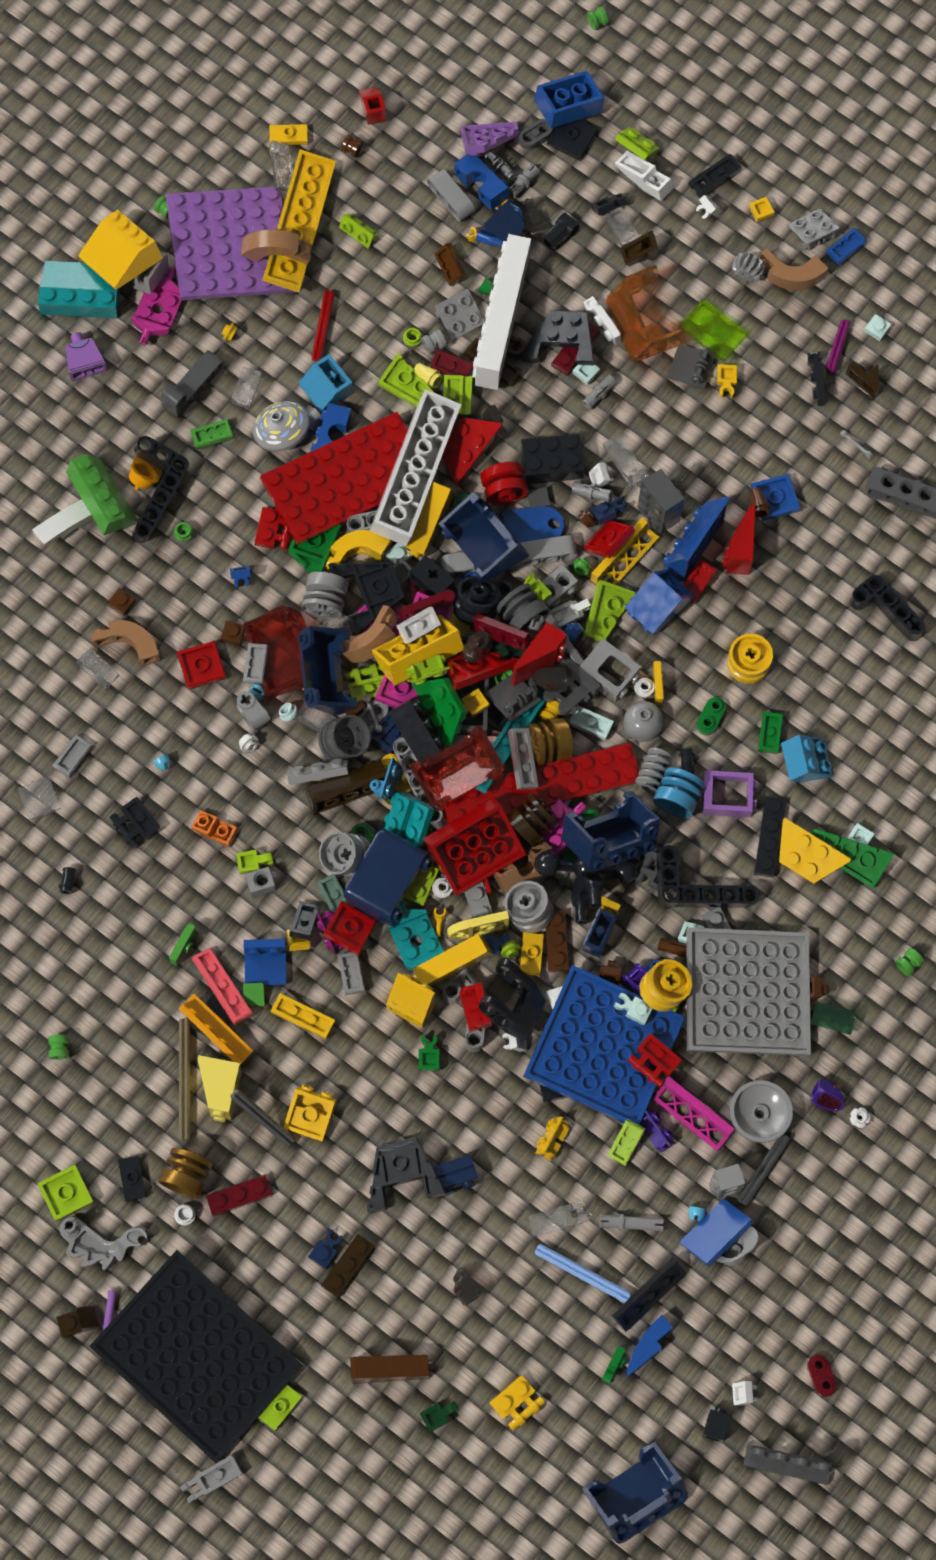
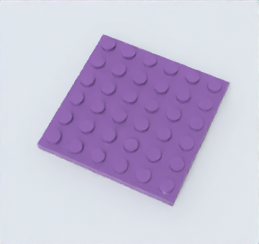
M280 187L166 194L180 301L295 292L262 281L269 256L262 258L258 262L241 256L242 240L245 236L260 230H277L283 209Z

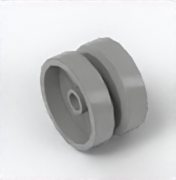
M519 882L506 893L504 900L505 911L508 912V916L514 926L520 931L526 933L539 932L552 921L554 915L553 903L544 887L537 882Z

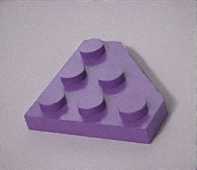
M517 122L460 126L465 154L473 156L484 153L519 136Z

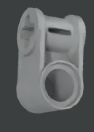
M243 691L238 695L237 709L252 731L257 730L271 720L267 711L251 692Z
M469 967L462 970L443 986L442 999L446 1004L453 1005L461 1000L459 991H462L461 988L480 983V981H476L472 976ZM452 989L456 991L457 995L450 997L446 994V991Z

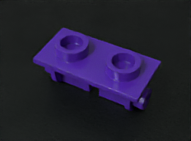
M646 1110L647 1116L643 1115L639 1125L645 1128L644 1132L646 1135L652 1131L655 1133L649 1139L657 1151L660 1150L662 1153L668 1149L667 1144L668 1146L675 1145L673 1141L674 1136L668 1128L665 1129L661 1124L662 1119L656 1111Z

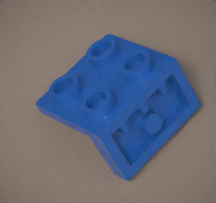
M285 939L243 940L245 984L264 983V986L286 985Z

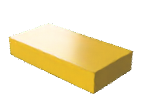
M654 661L652 667L654 702L656 706H662L664 701L662 662Z

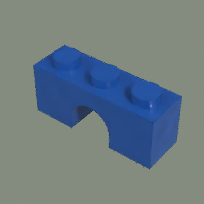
M467 154L454 163L455 175L466 186L473 182L484 183L478 188L479 199L491 211L509 198L507 183L504 180H500L492 168H488L480 156Z
M328 403L327 409L322 411V426H318L315 437L318 438L317 442L312 444L310 452L333 442L329 438L332 433H347L351 419V408Z

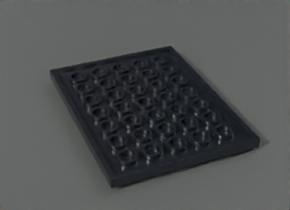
M178 1250L170 1256L89 1346L214 1463H217L303 1366Z

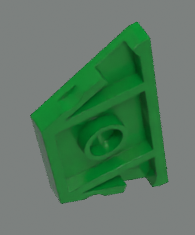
M342 524L299 545L292 539L288 553L308 574L323 572L330 556V548L335 543Z
M450 679L429 680L418 685L413 683V688L447 750L453 749L456 745L453 742L456 734H460L462 722L467 711Z

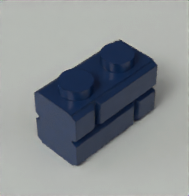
M599 908L583 942L582 950L601 958L618 916Z
M471 1155L433 1167L446 1190L447 1195L444 1196L455 1193V1189L463 1187V1189L474 1187L475 1182L478 1181V1175Z

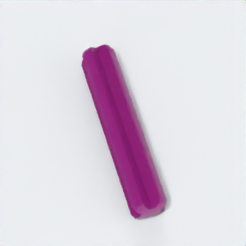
M840 321L826 365L827 372H836L850 327L849 321Z

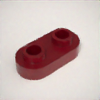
M822 1355L812 1356L807 1362V1370L815 1391L821 1397H830L835 1393L837 1383L829 1362ZM815 1362H820L822 1364V1368L817 1369L815 1367ZM823 1382H828L830 1388L824 1389L822 1386Z

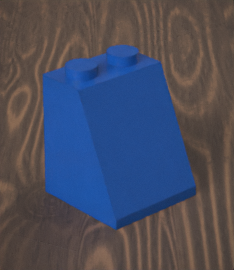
M666 569L653 572L624 608L629 611L628 615L631 618L638 620L642 624V628L646 632L656 634L660 633L695 595Z

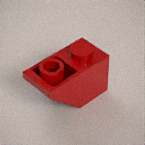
M373 87L359 90L367 125L386 121V109L379 89Z

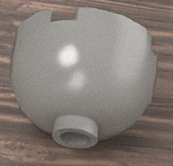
M638 701L632 704L625 712L623 719L624 730L630 738L632 737L638 742H649L657 738L663 727V715L659 707L648 701Z

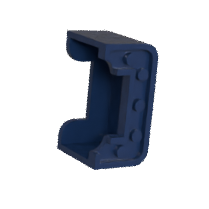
M633 791L624 793L623 797L625 800L620 805L618 803L614 804L613 812L585 822L574 811L565 814L562 841L591 871H600L609 866L649 853L655 848L660 818Z

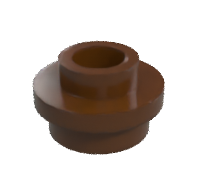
M581 510V514L578 515L579 519L587 528L591 525L594 526L593 521L595 517L589 510L586 512Z

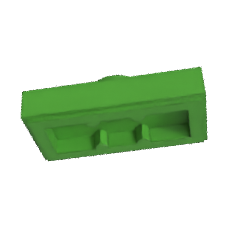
M228 419L190 430L196 450L234 438Z
M190 923L187 924L169 956L172 965L177 967L184 953H189L193 945L191 941L197 932L196 926Z

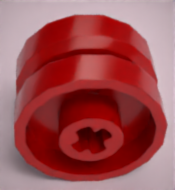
M502 462L482 471L480 479L482 486L485 488L486 502L489 505L511 504L528 494L527 484L523 479L524 473L520 463Z

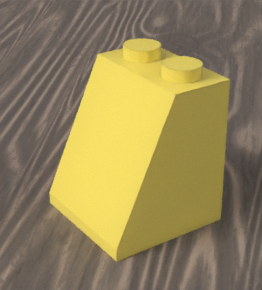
M199 1055L198 1063L210 1116L214 1117L213 1120L218 1122L231 1121L235 1101L230 1096L239 1087L242 1074L240 1063Z

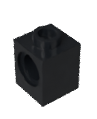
M715 1408V1410L711 1409L709 1411L702 1437L719 1443L724 1442L731 1416L727 1415L726 1410Z

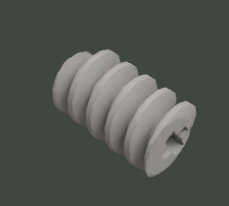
M650 748L647 752L648 755L645 756V762L642 763V770L638 773L639 777L636 778L635 782L643 790L656 794L657 789L654 786H661L657 779L662 780L664 777L660 772L665 773L666 768L663 765H670L666 758H672V755L659 748Z

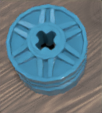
M672 767L666 768L664 777L661 780L663 786L658 787L653 799L654 804L661 810L681 818L692 817L697 805L695 800L700 798L705 786L704 782L688 771Z

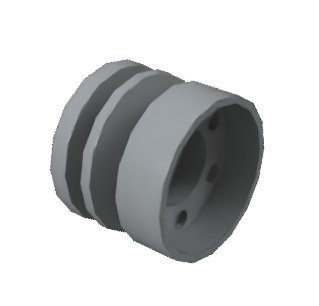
M310 573L307 577L305 587L307 592L303 596L304 601H302L301 609L311 616L322 619H339L342 617V608L344 607L342 599L346 597L348 581L332 573Z
M332 832L321 842L319 848L321 865L329 873L351 877L370 846V842L364 836L358 834Z

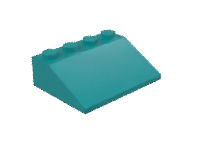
M45 261L38 299L40 315L118 319L120 288L115 290L85 263Z

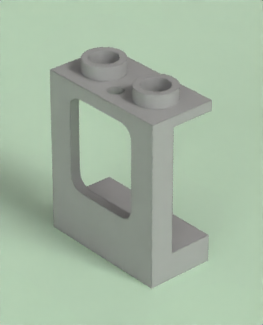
M605 639L600 641L579 666L601 685L600 687L614 696L613 701L615 703L619 698L623 699L628 693L629 689L627 688L631 683L635 684L641 677V666ZM610 656H613L631 670L629 676L620 686H615L598 673V669Z

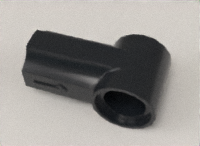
M564 212L556 220L555 225L542 237V241L547 248L555 250L567 237L571 238L580 228V224Z

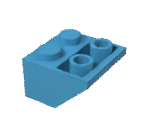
M330 354L313 364L298 383L321 413L323 409H327L328 403L336 404L353 392L352 381Z
M798 735L781 743L790 781L803 783L833 777L832 766L828 758L827 745L824 739Z

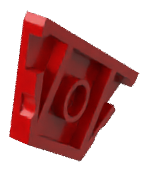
M461 417L451 430L442 459L458 487L504 426L501 423Z
M476 648L447 659L446 666L450 667L448 669L454 689L458 690L512 669L518 659L513 657L510 660L501 659V654Z

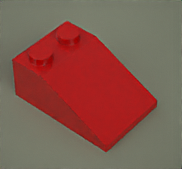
M755 505L750 506L730 539L729 546L725 547L722 566H726L727 574H750L754 549Z
M546 622L514 665L511 684L516 686L552 668L557 661L561 662L566 654L564 650L568 644L566 643L567 634Z

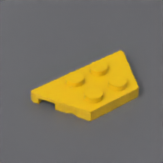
M786 817L783 819L779 862L813 884L852 860Z

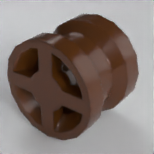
M349 134L341 146V151L344 153L348 152L352 157L356 158L362 149L363 141L360 139L356 140Z

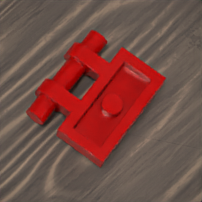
M262 507L254 542L255 546L274 549L275 543L278 542L281 543V550H287L292 536L278 510ZM279 526L284 527L283 534H278Z
M651 1033L636 1049L642 1055L641 1058L638 1059L632 1054L627 1060L633 1065L632 1068L636 1071L639 1070L647 1077L651 1084L653 1082L658 1087L664 1082L658 1075L662 1072L668 1077L682 1061L681 1058ZM648 1060L657 1068L652 1071L644 1063Z

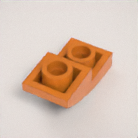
M201 810L191 826V829L229 848L239 831L237 827L220 821L218 817Z

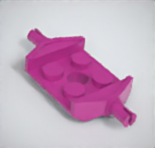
M168 269L166 277L160 280L152 294L143 293L136 313L131 318L132 323L143 333L139 341L141 345L147 346L149 337H152V335L164 336L169 334L181 304L179 287L172 281L176 273L175 269ZM160 306L163 308V311L155 313L153 309Z

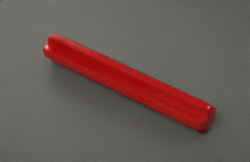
M326 290L324 292L311 356L313 361L318 362L323 357L335 296L333 291Z

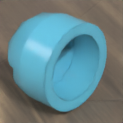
M255 684L249 689V692L254 695L257 701L264 699L265 689L263 686Z
M168 754L153 760L157 769L162 771L165 768L168 769L171 764Z
M689 1206V1218L694 1221V1217L698 1216L697 1222H700L705 1217L706 1209Z

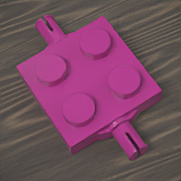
M559 799L551 809L555 812L560 824L555 827L548 822L553 830L551 833L544 828L540 829L544 836L543 840L551 846L553 852L558 857L568 848L562 841L565 814L574 811L579 817L587 809L583 802L572 810Z

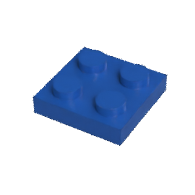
M789 474L751 483V489L761 488L770 506L769 514L761 518L762 521L800 512V506Z

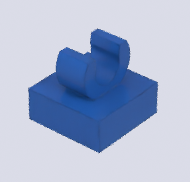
M249 566L230 568L231 579H234L236 588L240 579H244L246 586H249L248 577H251Z

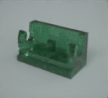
M816 1002L810 1024L851 1035L857 1013Z

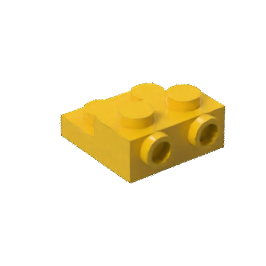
M308 1085L297 1087L283 1128L323 1141L337 1099H334V1095L329 1092L322 1091L321 1094L313 1092L314 1088Z

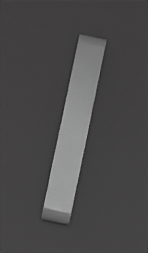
M565 535L521 542L530 556L510 569L576 558L578 555L574 536ZM464 552L446 554L440 557L442 569L450 572L454 578H459L468 572L475 571L474 564Z

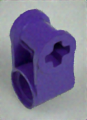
M636 963L634 968L621 978L630 989L641 996L639 985L641 978L647 971L640 964Z

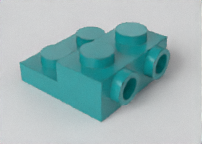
M396 792L390 800L392 805L390 813L384 818L386 823L384 829L405 838L416 846H423V838L426 837L434 808L409 792Z

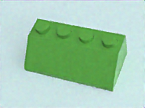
M86 454L71 459L66 473L103 536L137 524L138 520L100 458Z

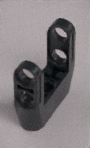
M502 958L498 961L495 970L497 975L519 994L514 1009L511 1011L498 998L491 996L482 997L479 1009L501 1030L524 1041L532 1034L546 1003V997L535 981L514 962ZM501 966L507 967L510 971L503 970ZM516 979L523 981L524 984L516 982ZM485 1002L492 1004L494 1007L487 1006ZM500 1016H504V1017H506L508 1020H504V1019H502Z

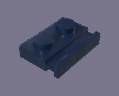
M388 713L379 722V725L383 727V731L377 733L374 727L370 733L371 739L388 754H392L394 752V742L398 738L404 737Z

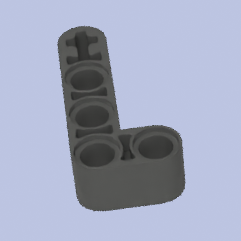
M207 350L175 387L169 384L161 394L162 407L177 418L181 417L218 375L225 362Z

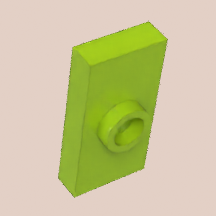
M627 1119L607 1156L626 1166L645 1128Z
M286 1384L258 1418L276 1431L302 1399V1396Z

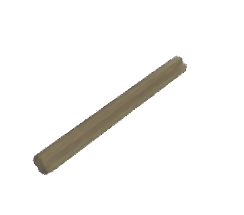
M187 1018L179 1020L180 1141H189L191 1139L190 1019Z

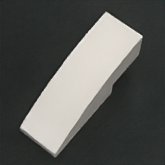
M626 151L615 162V165L629 179L660 201L673 189L671 178L658 172L655 165L646 160L644 161L629 151Z

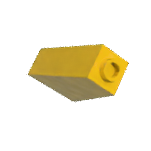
M432 482L412 537L405 547L412 556L420 558L421 555H427L439 530L440 525L438 523L444 519L455 494L450 488Z
M476 934L413 968L415 974L412 976L416 983L420 985L424 983L431 986L492 956L493 953L484 936Z

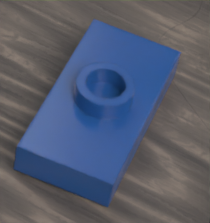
M854 227L828 248L826 254L839 266L867 244L868 240Z

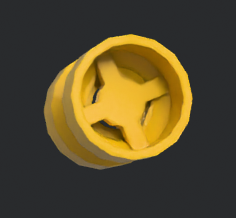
M555 700L553 702H546L544 710H541L537 717L545 724L550 720L557 719L559 715H562L558 712L560 703Z

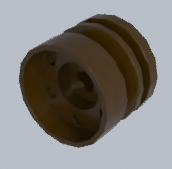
M530 793L528 798L533 804L531 805L524 799L522 804L526 810L523 812L515 807L507 815V818L518 833L530 845L535 847L544 839L540 829L544 828L551 833L553 830L548 822L555 827L560 822L555 812L543 799Z

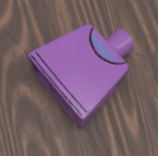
M81 332L72 334V343L66 345L71 382L106 372L105 361L93 339H83Z

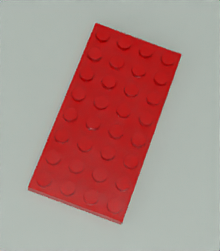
M398 412L260 475L261 482L297 545L347 522L348 518L352 515L366 513L379 507L408 431Z

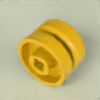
M753 633L737 637L731 645L727 658V668L731 676L745 684H754L763 680L771 666L773 649L763 636Z
M664 959L657 962L641 978L639 985L640 995L650 1008L659 1012H668L675 1009L690 994L692 977L688 969L680 962Z

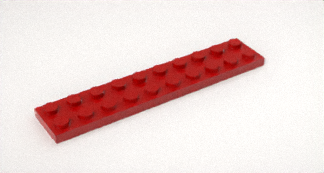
M631 743L575 756L567 761H555L550 764L535 766L538 788L517 790L515 774L511 772L497 776L486 794L469 786L468 783L439 790L438 794L447 824L493 797L501 804L507 816L515 807L524 812L526 810L522 804L524 799L532 805L533 803L528 798L530 793L543 799L548 805H553L559 799L565 802L636 784L635 780L639 777V768Z

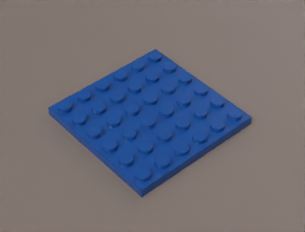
M572 965L523 1077L622 1123L629 1119L639 1125L656 1084L653 1082L651 1084L647 1077L639 1070L636 1071L632 1068L633 1065L627 1060L632 1054L638 1059L641 1058L642 1055L636 1049L650 1033L671 1050L685 1016L672 1010L659 1012L652 1009L643 1026L626 1017L627 1010H617L614 1007L616 1002L621 1005L624 1004V1000L618 997L620 993L626 994L631 1001H633L635 996L643 1000L641 996ZM648 1060L644 1063L652 1071L657 1068Z

